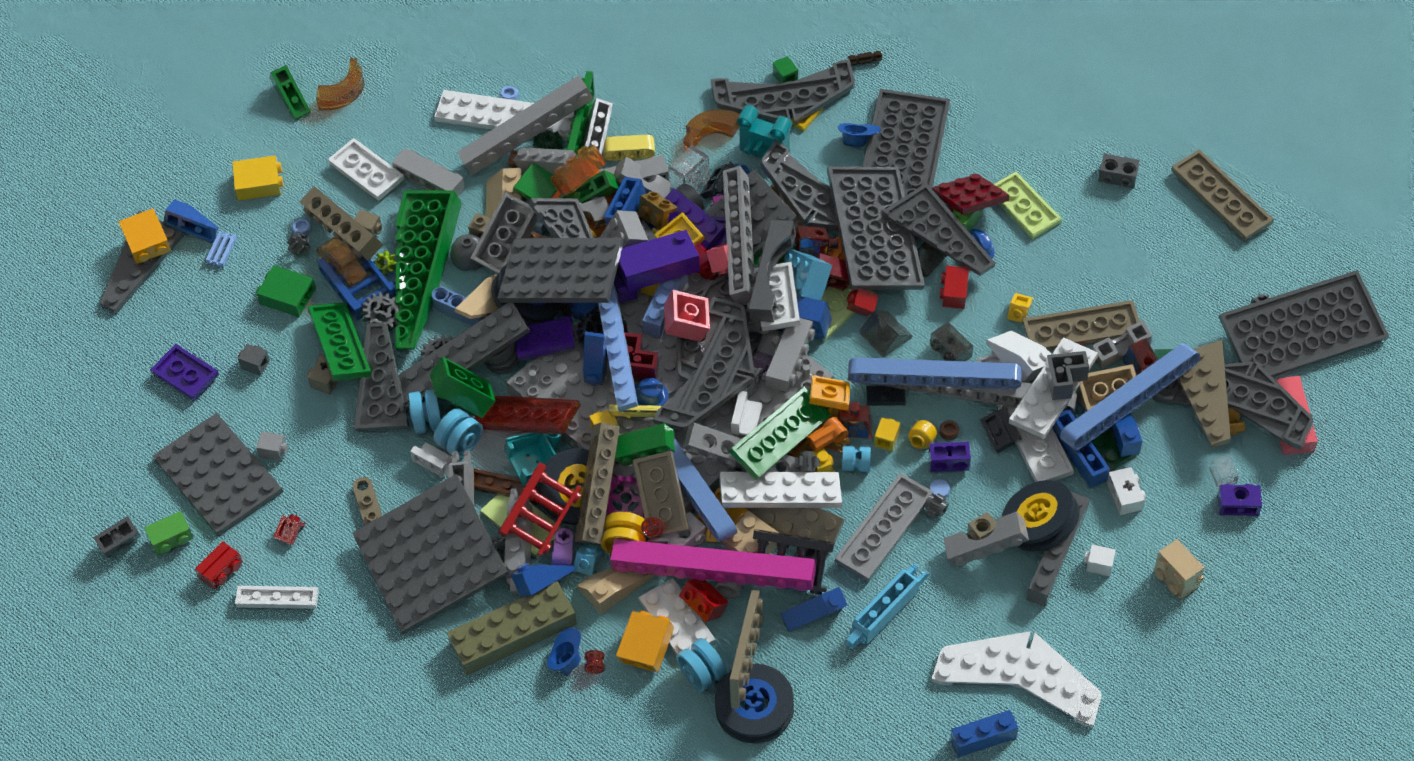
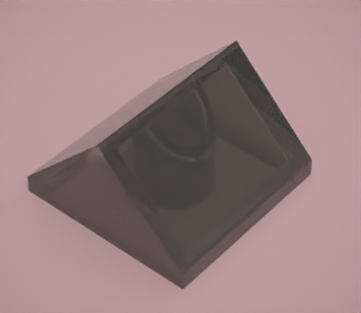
M874 310L859 330V334L882 357H885L912 338V335L888 311Z

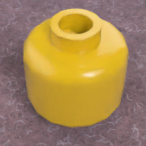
M926 420L917 421L908 433L911 444L915 448L920 449L928 448L937 436L935 426Z

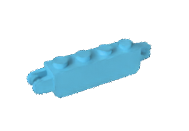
M916 563L907 571L905 569L901 570L854 619L852 628L849 631L851 635L846 639V645L852 650L860 642L868 645L915 596L929 573L923 571L917 578L913 575L919 568Z

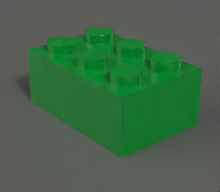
M443 356L430 373L434 394L440 399H447L455 407L464 408L472 416L477 415L483 418L495 402L490 381Z

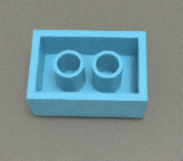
M790 249L784 257V263L792 262L796 294L821 301L832 265L807 253Z

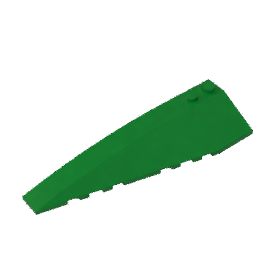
M404 190L396 219V304H400L398 306L399 312H396L395 348L397 350L415 349L433 305L432 292L439 287L462 205L455 190Z

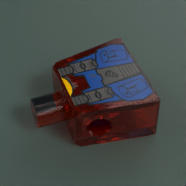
M797 226L794 250L817 257L820 253L828 256V249H838V238H829L825 228Z
M1144 338L1129 345L1122 361L1126 366L1133 364L1137 376L1158 361L1147 338Z
M851 402L848 411L839 409L837 418L848 430L847 437L872 438L873 420L869 406L860 405L858 402Z

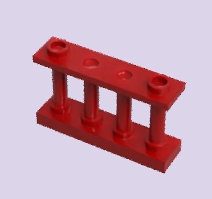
M541 462L535 468L497 533L502 537H505L507 533L510 535L513 533L538 548L539 550L535 555L538 558L542 554H547L551 547L549 542L572 502L576 504L581 496V493H579L581 486L577 485L573 491L547 476V473L544 472L547 466ZM537 482H543L567 496L569 499L565 506L562 508L537 493V490L534 489ZM527 499H533L557 513L559 516L555 523L552 525L527 510V507L524 506ZM517 516H523L548 531L549 533L544 542L518 528L517 524L514 523Z

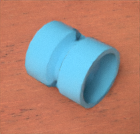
M843 446L842 471L853 472L857 469L859 472H870L871 447L855 449L854 446Z

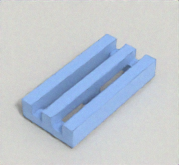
M219 231L206 258V263L224 267L235 245L237 236L235 234L231 236L229 233L223 234V232ZM230 240L229 243H228V245H227V247H226V249H225V252H224V254H223V256H222V258H221V260H220V262H219L218 260H219L221 254H222L223 251H224V247H225L227 241Z

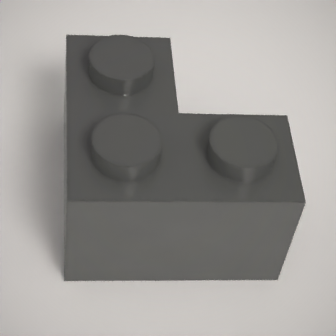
M1086 351L1047 355L1045 371L1052 400L1071 399L1073 382L1088 381L1089 363Z

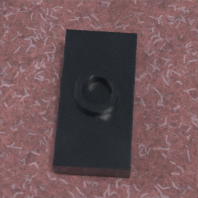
M866 386L867 406L906 404L905 389L887 386Z

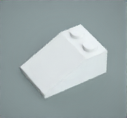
M1013 331L986 341L987 345L1002 363H1014L1021 366V382L1025 383L1037 378L1046 364L1047 355H1051L1044 346Z

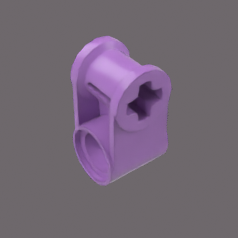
M561 528L555 534L552 565L573 566V533L567 528Z

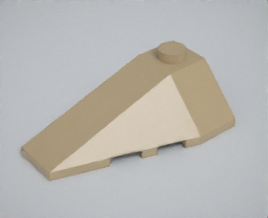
M498 274L486 278L455 308L454 312L469 319L487 317L488 313L498 310L499 308L491 293V284Z
M609 568L592 574L579 583L577 588L602 615L655 577L656 574H637L636 572L629 571L618 572Z

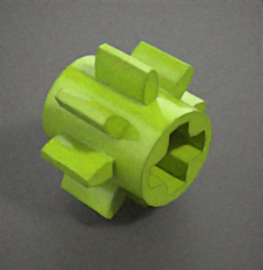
M384 251L383 254H376L378 258L373 263L376 264L378 270H382V274H388V271H395L396 255L389 256V251Z

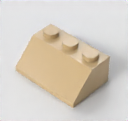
M521 168L502 169L486 181L487 217L491 218L505 192L523 201V196L513 191L514 185L522 177Z
M1133 364L1088 373V381H1082L1075 391L1078 402L1086 412L1136 376Z

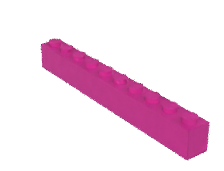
M621 539L614 540L610 558L612 569L618 572L648 573L661 577L667 575L681 579L687 577L700 581L715 580L720 583L735 582L739 585L755 584L759 587L774 586L779 589L793 588L799 591L813 589L816 571L815 559Z

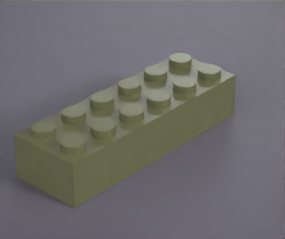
M558 581L531 596L519 598L448 631L447 636L449 644L467 676L574 626L577 622L571 604Z

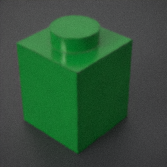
M789 56L773 62V75L779 83L798 80V69Z

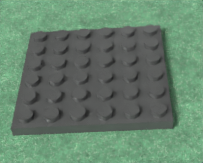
M457 474L352 533L402 634L509 575Z

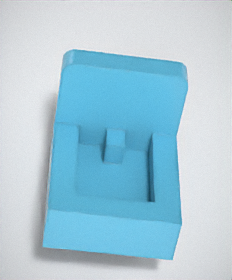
M584 544L576 553L574 563L576 570L574 571L591 576L594 572L595 564L602 557L603 550L598 549L595 545Z

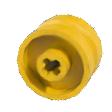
M614 512L607 515L604 522V533L602 534V548L605 552L612 554L615 539L646 542L645 537L648 531L646 520L630 512Z

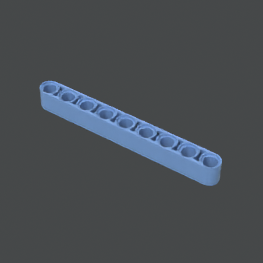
M1185 343L1180 344L1067 425L1061 431L1060 439L1075 450L1081 449L1193 368L1199 362L1200 354Z
M859 357L852 358L848 362V380L852 383L1017 389L1021 387L1022 369L1020 365L1014 363Z

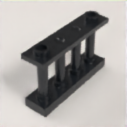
M760 529L754 530L753 539H757V553L765 554L766 545L769 542L777 543V555L785 556L786 548H789V545L797 546V557L800 558L806 557V551H809V548L817 550L818 559L813 589L810 590V593L821 595L822 592L827 591L828 586L822 585L826 555L834 551L835 542Z

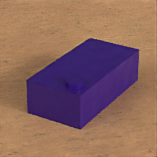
M687 230L622 248L617 269L627 291L630 292L699 272V254Z

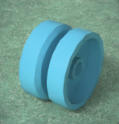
M429 389L425 391V403H423L419 391L409 393V411L415 434L426 433V421L428 420L430 429L435 432L442 419L438 397L434 394V390Z
M457 408L450 411L440 421L434 433V442L443 449H447V452L451 455L452 452L457 451L459 458H463L464 451L470 450L471 452L479 442L483 426L474 418H470L463 410Z
M699 638L692 643L691 650L685 648L676 655L678 665L685 677L701 692L712 685V680L718 681L727 674L722 659L710 643L703 638Z

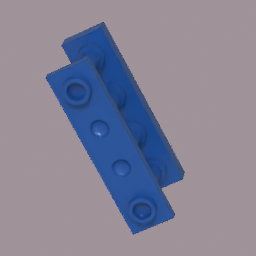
M353 252L333 263H327L324 258L317 260L320 273L339 298L346 303L347 308L357 321L364 317L361 315V307L366 298H370L372 294L361 300H356L354 298L355 293L378 282L382 288L374 292L376 296L381 292L382 295L388 293L391 299L395 297V286L391 281L388 282L371 259L367 261L362 256L360 260L363 263L343 275H336L335 270L356 259L357 256ZM367 269L372 274L371 277L351 288H346L344 285L345 281Z

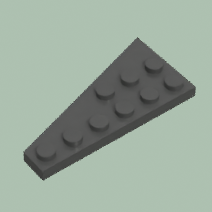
M159 220L172 250L184 237L183 232L165 226ZM125 242L100 301L101 307L117 314L170 252L136 264L127 242Z

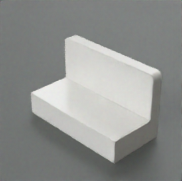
M741 391L738 394L731 422V433L743 436L748 435L758 426L762 410V403L747 400V392Z
M425 443L421 449L416 446L412 448L410 453L413 462L442 478L447 476L448 465L452 463V456L428 443Z

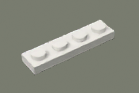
M238 586L235 605L236 607L317 609L319 590L318 587Z

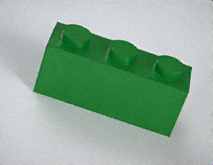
M663 423L618 435L614 460L623 466H629L633 464L634 459L667 451L675 452L674 430Z

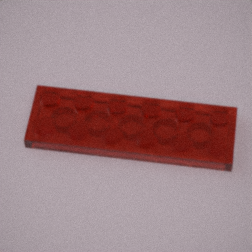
M494 395L495 402L484 417L481 418L476 415L474 419L482 424L484 430L564 434L581 404L578 400Z

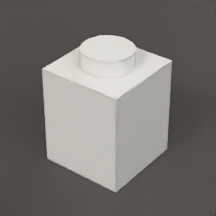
M1092 545L1090 552L1086 551L1084 563L1087 564L1086 571L1110 577L1116 550Z

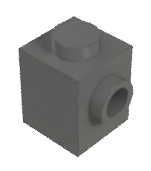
M246 344L244 349L238 354L241 369L260 376L270 362L267 351L257 345Z

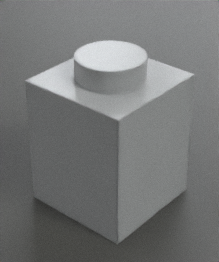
M262 431L256 449L259 458L282 462L283 456L288 452L289 445L286 443L284 435Z

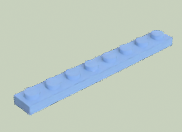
M613 283L609 302L598 303L605 334L616 404L619 412L637 407L638 402L616 286Z

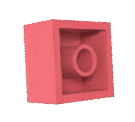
M673 290L664 302L665 334L701 342L710 330L708 298Z

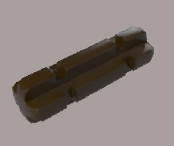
M874 51L873 53L857 54V56L849 55L848 59L851 66L857 65V63H870L873 60L875 62L881 61L882 52Z

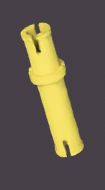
M609 404V413L611 416L627 417V419H631V417L649 418L654 417L656 412L640 411H658L661 406L638 405L637 407L627 409L637 410V412H619L617 405Z

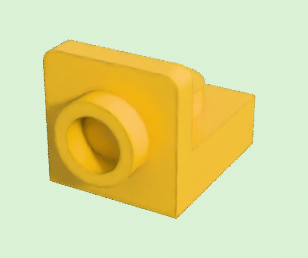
M1015 293L1010 302L1007 319L1022 323V319L1027 318L1033 298Z

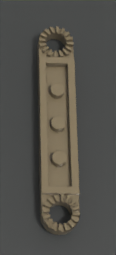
M367 477L356 479L353 483V490L365 526L381 517L382 513L372 481ZM360 484L368 485L366 490L361 491L358 489Z

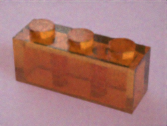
M595 145L581 147L577 151L578 154L576 156L573 155L566 160V165H562L554 171L555 174L550 179L561 196L573 193L606 164V161Z

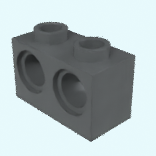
M1104 153L1098 181L1134 188L1140 160Z

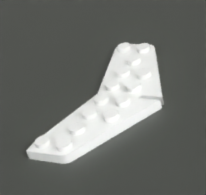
M1031 631L949 645L941 649L931 682L940 685H952L953 683L999 684L1021 688L1073 717V721L1080 725L1093 729L1101 701L1100 690L1036 633L1034 634L1030 649L1026 647Z

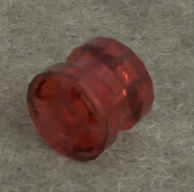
M648 517L642 522L641 530L647 537H659L663 534L665 525L659 518Z
M600 650L585 652L584 660H586V664L584 665V670L587 673L598 674L605 670V664L603 663L605 659L604 652Z

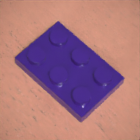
M571 316L529 325L528 328L531 332L516 341L519 361L574 349L575 342Z
M177 344L150 369L154 376L193 401L219 376L218 370Z

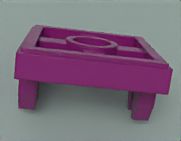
M621 475L611 478L605 517L614 512H629V506L633 502H639V505L630 513L644 518L641 497L634 496L630 491L631 484L637 487L639 491L637 478L631 476L623 477ZM624 483V491L620 494H612L617 486ZM624 493H630L632 496L628 504H624L621 501ZM612 500L619 501L622 504V511L614 508Z

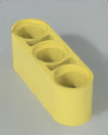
M651 135L605 138L603 146V158L605 160L618 161L623 160L625 157L631 160L648 159L655 155L654 137Z

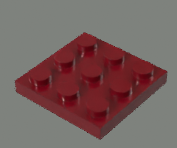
M971 174L968 177L957 178L955 181L941 183L938 186L932 187V190L943 202L962 215L1009 201L1008 193L979 174Z

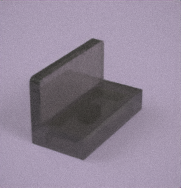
M926 242L917 249L923 277H928L947 256Z

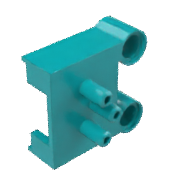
M744 106L737 119L740 151L763 158L775 140L790 150V129L792 127L790 119L779 116L775 124L758 119L759 111L754 106Z
M548 425L545 429L506 438L504 452L523 487L527 484L540 462L545 464L548 459L555 455L554 450L559 447L562 434L561 428L557 425Z

